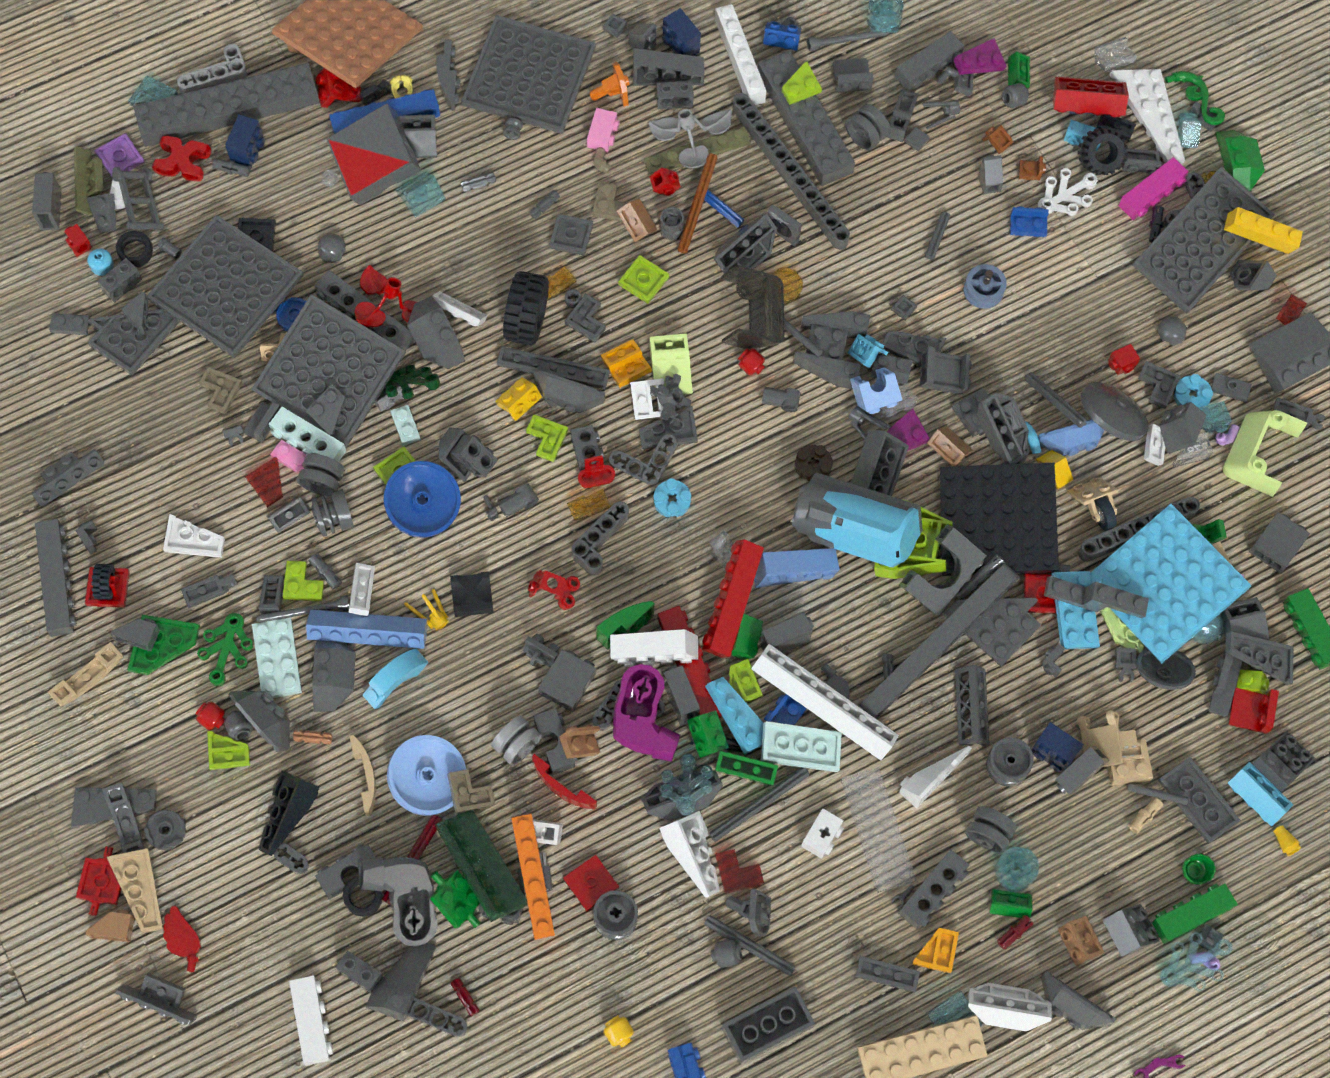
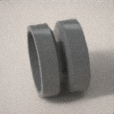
M864 104L856 111V114L851 115L845 121V128L850 138L860 148L867 151L875 148L879 141L885 139L891 131L886 117L871 104Z
M314 453L307 454L302 463L304 469L299 471L296 479L297 483L315 494L331 496V492L338 491L339 489L338 481L343 478L345 467L330 457Z
M1007 737L999 740L993 746L986 760V769L990 778L995 783L1013 787L1026 779L1034 764V756L1031 748L1024 741L1018 738Z
M978 806L973 816L975 822H970L965 831L966 836L977 845L989 851L1003 854L1009 845L1007 838H1012L1017 829L1016 823L997 810Z
M609 891L596 901L593 909L594 925L604 938L622 940L632 934L638 923V907L635 900L629 894L622 891ZM613 914H618L619 918H615Z

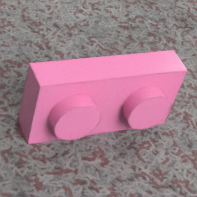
M283 440L278 443L270 454L273 459L298 474L301 469H304L302 463L306 454Z

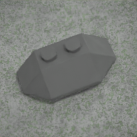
M766 213L743 226L718 248L713 259L723 273L745 277L771 255L777 227Z
M430 296L415 303L407 328L422 357L446 369H451L465 362L459 340L443 309L436 300Z
M537 369L533 371L534 381L544 401L550 406H559L571 413H582L605 402V392L544 371Z
M996 392L992 393L979 402L977 417L992 449L1006 464H1016L1026 457L1025 449L1028 440V427L1014 398Z
M316 641L312 685L314 712H334L354 691L356 652L344 642Z
M244 690L231 691L228 694L236 707L257 732L273 746L276 752L287 751L290 748V720L285 715L286 712L273 701L271 694L266 691Z
M691 771L654 785L641 798L647 814L672 821L707 808L723 787V784L716 771Z
M1046 971L1041 976L1045 998L1052 1003V1013L1057 1017L1067 1019L1071 1027L1077 1030L1079 1028L1087 1030L1110 1026L1116 1021L1114 1016L1101 1009L1050 972Z

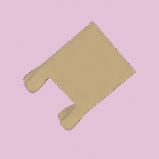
M1112 710L1106 712L1109 726L1090 729L1091 721L1089 717L1080 716L1077 719L1081 730L1082 744H1084L1083 753L1090 747L1097 746L1110 760L1103 767L1123 764L1118 727L1119 713Z

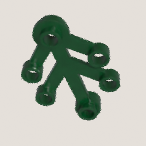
M408 365L405 368L394 371L385 385V390L388 397L397 396V387L391 383L397 382L402 389L403 398L410 399L414 396V393L408 384L424 385L429 390H436L439 388L440 380L437 374H432L430 367H423L416 371L414 365Z

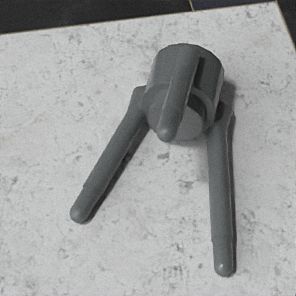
M958 100L923 103V107H942L943 113L948 115L927 126V130L950 119H955V114L960 113Z
M856 406L849 415V418L852 420L850 424L856 428L864 440H866L867 436L858 424L863 425L869 420L884 430L891 428V425L867 413L859 406Z

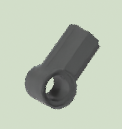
M765 387L762 404L778 406L787 412H796L801 392L794 388L781 390Z
M529 483L518 487L514 494L498 502V505L504 516L509 517L523 508H531L538 503L539 498Z

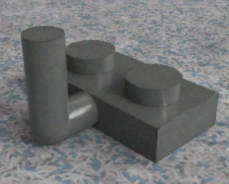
M956 65L955 69L947 68L936 79L939 84H942L949 76L955 77V91L967 96L973 93L974 74L960 75Z

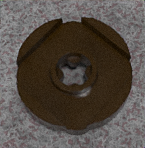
M808 445L797 452L795 470L801 478L803 477L810 482L815 473L828 476L833 466L832 456L824 446ZM811 460H815L818 462L816 467H813V465H809L808 463H810Z

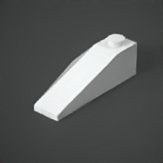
M967 746L915 773L911 778L907 776L900 783L902 787L899 793L917 809L963 761L972 748Z
M700 811L659 828L668 849L703 895L709 897L719 892L716 869L711 865L710 860L712 850L707 846L706 837L709 836L708 830Z

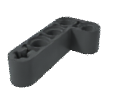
M619 501L613 504L573 543L572 558L590 575L595 576L602 572L603 559L596 551L627 522L629 507L626 503ZM605 523H609L612 526L610 528H604L602 525ZM591 536L599 538L597 541L589 540ZM583 549L585 553L577 554L576 550ZM593 561L599 563L596 567H592L589 564Z

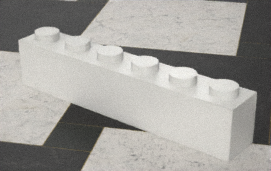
M730 4L716 8L715 22L742 92L751 99L754 105L765 103L766 89L733 5Z

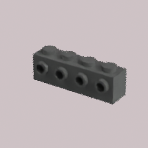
M950 31L896 67L895 78L906 90L916 89L923 81L931 79L936 72L946 69L957 55L963 53L964 45Z

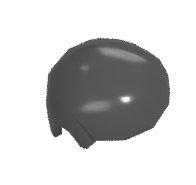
M330 233L324 235L318 243L319 257L329 263L340 261L346 251L344 239L337 234Z
M1167 317L1159 323L1157 332L1163 342L1167 341L1171 346H1176L1186 339V325L1180 318Z

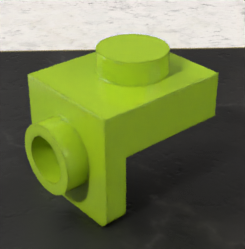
M1240 670L1236 688L1265 694L1266 690L1269 689V679L1263 671Z

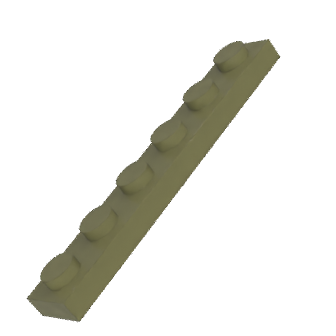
M743 126L696 141L694 145L695 147L703 145L708 149L709 153L719 155L750 145L751 140ZM691 143L644 158L649 175L651 176L662 167L669 170L682 167L683 165L679 161V154L687 148H692Z

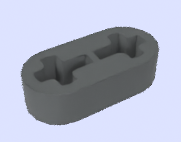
M282 843L274 852L275 859L295 874H303L309 868L307 858L288 844ZM287 849L286 852L290 856L289 859L285 856L280 858L279 851ZM293 859H295L298 862L303 860L302 863L304 867H298L297 869H295L296 865L294 862H292Z

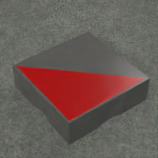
M387 103L326 139L348 194L359 205L378 196L388 187L400 183L421 171L415 154L407 142L405 130L397 111Z

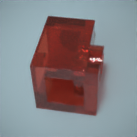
M1291 294L1276 319L1284 325L1298 319L1307 303Z

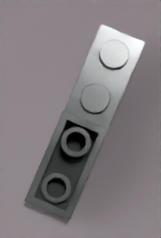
M445 39L444 55L436 54L437 74L442 95L449 108L455 111L456 104H459L457 89H460L461 80L457 78L455 63L452 62V58L456 57V47H453L452 40Z

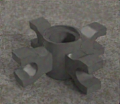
M673 374V377L666 376V387L659 385L658 388L652 386L650 389V394L657 396L659 403L663 406L660 418L668 420V416L673 419L676 418L675 406L679 409H683V406H691V400L683 397L682 390L678 388L681 381V376L678 374Z

